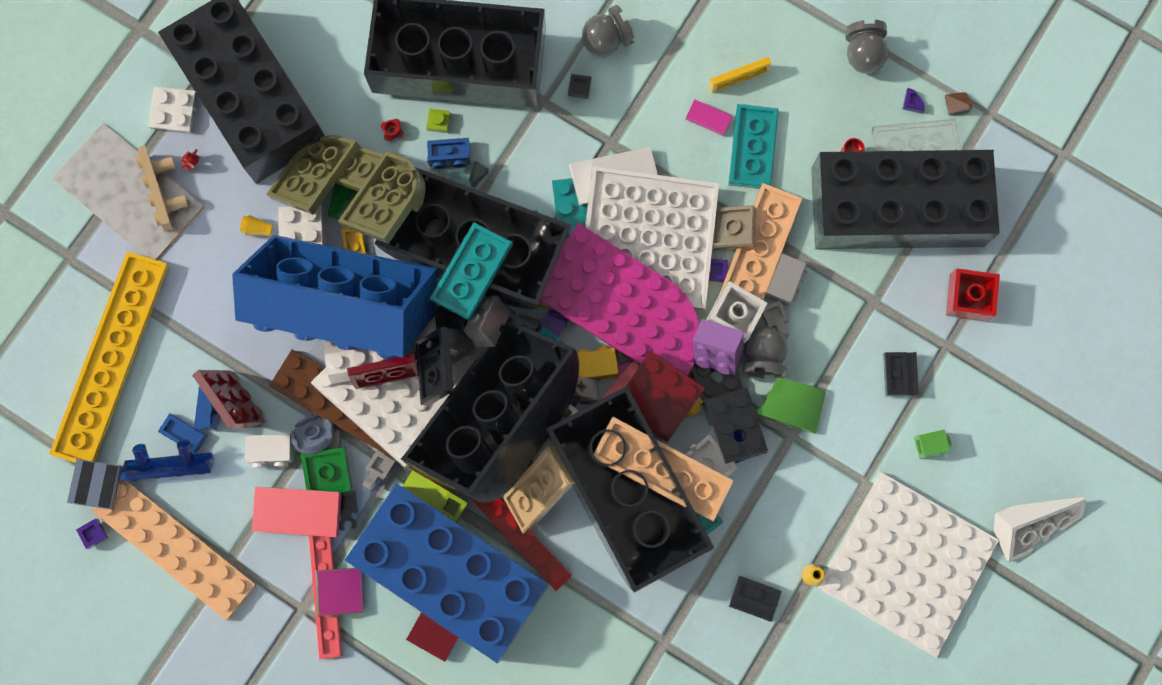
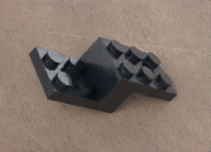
M438 304L436 305L435 314L436 330L416 342L420 404L424 406H429L454 392L452 365L472 353L471 339L464 332L468 320Z
M694 363L691 372L694 380L705 387L700 398L703 401L702 406L708 425L713 426L724 463L728 464L767 452L768 448L748 388H743L738 371L735 376L720 373L723 378L722 382L714 383L710 376L713 372L719 371L711 368H702ZM740 430L745 433L746 438L744 442L735 441L733 437L735 431Z

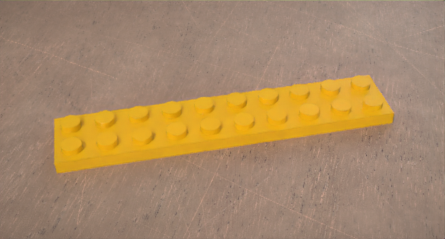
M126 252L49 455L76 463V459L96 461L169 268L167 263Z

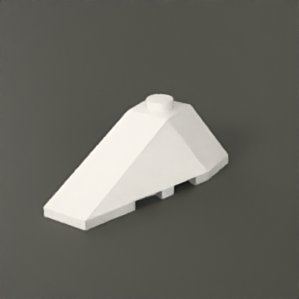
M1084 497L1014 505L996 512L994 532L1006 560L1010 562L1033 551L1032 546L1040 541L1043 543L1050 539L1049 536L1057 529L1063 531L1082 518L1086 499Z

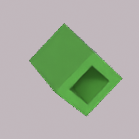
M945 429L914 437L919 459L950 451L951 439L945 433Z

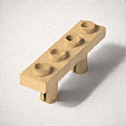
M146 146L138 147L139 155L135 157L139 169L143 168L145 172L141 176L145 188L149 187L151 194H147L151 207L156 206L157 213H154L157 226L162 225L164 232L172 230L168 215L172 211L187 208L188 204L185 195L165 200L162 197L156 177L159 173L176 169L173 158L169 157L153 162V160H150Z

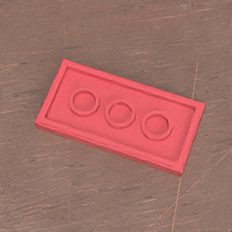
M255 487L252 531L339 537L342 492Z

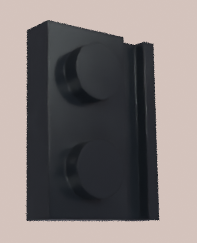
M917 352L883 353L885 396H918Z
M738 576L728 607L772 622L782 591Z

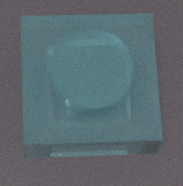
M444 169V178L466 186L465 169Z

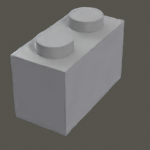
M782 254L765 298L775 302L780 300L785 306H789L791 301L795 302L800 290L796 289L798 283H803L807 271L804 270L806 263Z

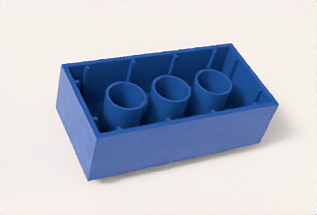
M273 235L232 273L235 321L253 324L256 330L262 332L280 330L294 333V336L302 341L321 339L334 342L338 348L343 350L361 348L375 351L379 357L384 359L403 358L436 314V303L432 302L430 297L436 289L437 268Z
M397 483L345 559L346 562L496 663L502 660L550 585Z

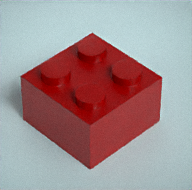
M956 268L949 277L946 316L987 322L995 318L997 314L1000 274Z

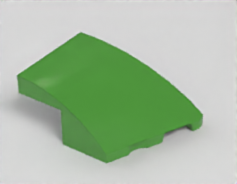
M778 378L773 384L772 390L766 394V400L760 408H756L755 412L756 415L767 420H775L784 425L816 434L826 392L806 384Z

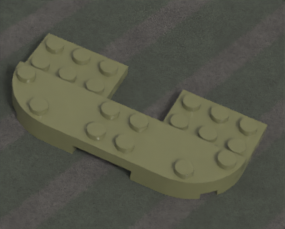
M330 135L321 137V142H315L312 145L309 143L300 149L292 157L266 194L272 200L313 215L335 183L356 190L358 193L338 222L343 227L389 244L410 211L418 212L422 206L425 196V182L416 167L403 156L388 151L382 154L361 147L354 140Z

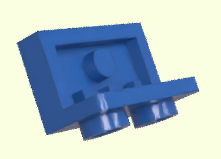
M469 138L427 141V163L429 167L433 169H443L445 166L462 168L471 164Z
M199 386L194 428L217 431L220 415Z

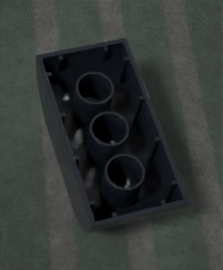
M416 167L425 182V196L422 206L418 212L410 211L389 244L377 239L374 244L399 261L437 268V278L441 279L472 224L476 223L513 242V246L484 296L497 295L505 304L524 309H536L570 231L571 224Z
M507 320L505 326L500 327L501 335L494 347H485L455 386L454 392L449 394L401 458L407 465L479 502L494 501L506 494L516 484L548 439L546 429L560 422L566 414L573 400L579 377V359L575 348Z
M627 386L546 429L551 445H554L575 482L572 487L622 578L634 593L714 549L710 538ZM612 417L648 435L653 448L649 449L650 452L655 451L662 461L661 463L675 487L671 489L672 493L677 491L686 507L649 489L648 483L641 473L635 470H625L619 473L608 467L618 464L626 454V442L623 436L617 431L606 429ZM604 432L616 434L623 443L622 456L611 464L600 462L593 454ZM627 472L637 474L643 479L645 486L623 474Z

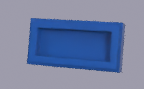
M169 413L158 430L159 433L193 454H197L208 437Z

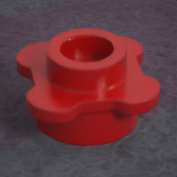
M399 119L387 120L381 124L380 127L384 131V139L390 142L393 138H402L404 136V132L400 128L401 122Z
M197 149L192 153L187 151L181 159L183 162L180 167L181 169L186 167L192 170L200 160V156L196 154Z

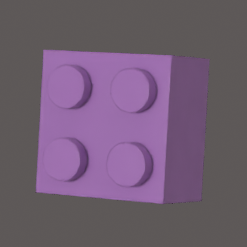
M702 319L693 338L695 364L702 368H711L718 370L722 374L735 376L744 356V331Z

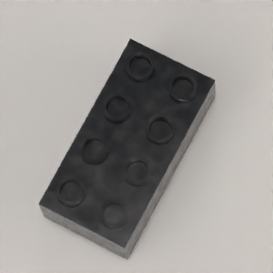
M211 0L158 31L240 164L256 184L286 167L300 149L309 143L312 145L315 142H321L320 138L325 136L318 122L239 0Z
M374 0L364 76L371 92L377 94L538 108L546 36L545 9L453 0Z
M994 149L819 152L811 168L815 249L985 247L1000 234Z

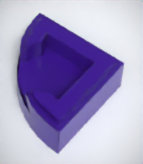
M907 88L902 109L923 114L925 110L924 102L915 90Z

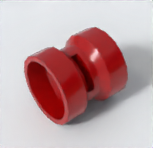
M850 138L844 143L840 152L864 151L865 147L860 139Z

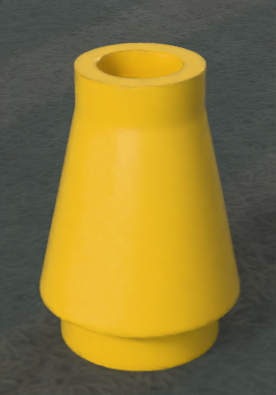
M250 214L249 216L243 215L240 232L245 233V235L271 236L273 224Z
M809 564L803 569L802 578L807 585L818 586L824 579V571L817 564ZM814 571L819 574V577L816 579L813 577Z

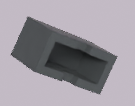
M497 295L484 296L473 316L468 320L464 332L478 348L494 347L501 335L499 329L501 326H505L511 312Z

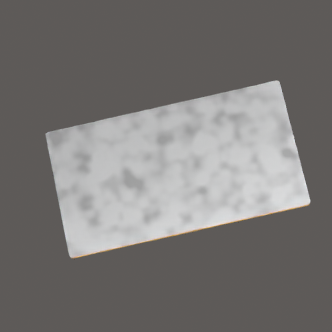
M102 124L57 172L53 180L145 257L157 260L204 208V205L164 172L157 174L158 185L165 200L185 195L188 204L187 208L170 212L168 216L173 229L164 232L162 225L157 226L154 213H157L156 206L151 207L147 195L151 194L150 188H145L141 175H144L145 172L143 168L139 169L135 156L139 155L138 151L107 125Z

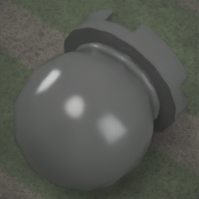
M618 5L608 9L609 15H594L585 22L581 31L582 42L590 53L598 56L611 55L618 49L620 43L626 47L634 43L632 40L634 35L628 20L623 21L619 14L623 11Z
M864 20L847 26L845 38L850 42L847 48V58L849 64L856 71L874 73L882 68L887 61L889 48L887 41L884 39L887 35V24L884 21L875 20V24H865Z
M760 327L752 332L749 340L745 343L746 357L750 361L743 364V373H746V376L764 379V375H775L774 379L786 377L787 367L781 363L786 359L788 346L787 340L780 331L772 327Z

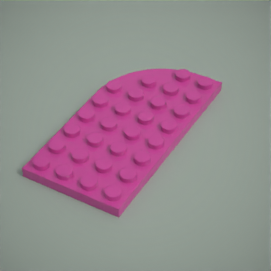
M578 223L562 247L540 302L639 365L642 364L648 353L653 351L688 375L695 363L693 338L699 327L697 314L688 297L674 283Z

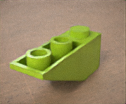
M413 470L402 486L457 523L469 505L468 502Z

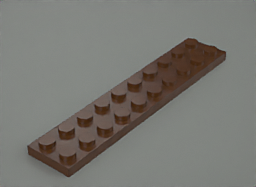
M292 349L269 386L394 459L311 384L325 368ZM411 466L408 467L409 469L431 480L432 482L436 483L437 485L441 486L442 488L446 489L452 494L456 492L455 489L416 470L415 468Z

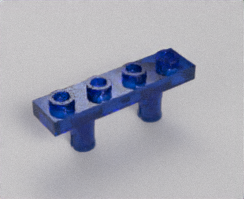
M181 440L177 443L178 456L149 458L146 445L137 444L132 449L135 459L125 460L120 476L122 481H137L140 479L180 477L194 474L202 475L211 473L214 456L212 452L193 454L190 441Z

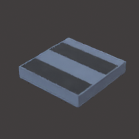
M76 459L67 503L113 510L122 466Z

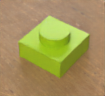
M429 108L427 131L448 133L451 112Z

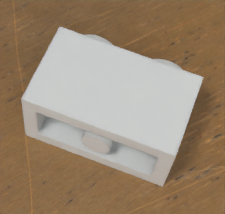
M291 434L246 436L245 462L252 464L253 468H264L266 464L274 463V467H287L288 463H294V446L291 442Z

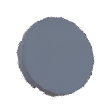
M313 415L300 420L295 425L294 431H291L290 438L297 451L304 454H312L328 447L333 441L335 430L331 421L319 415Z

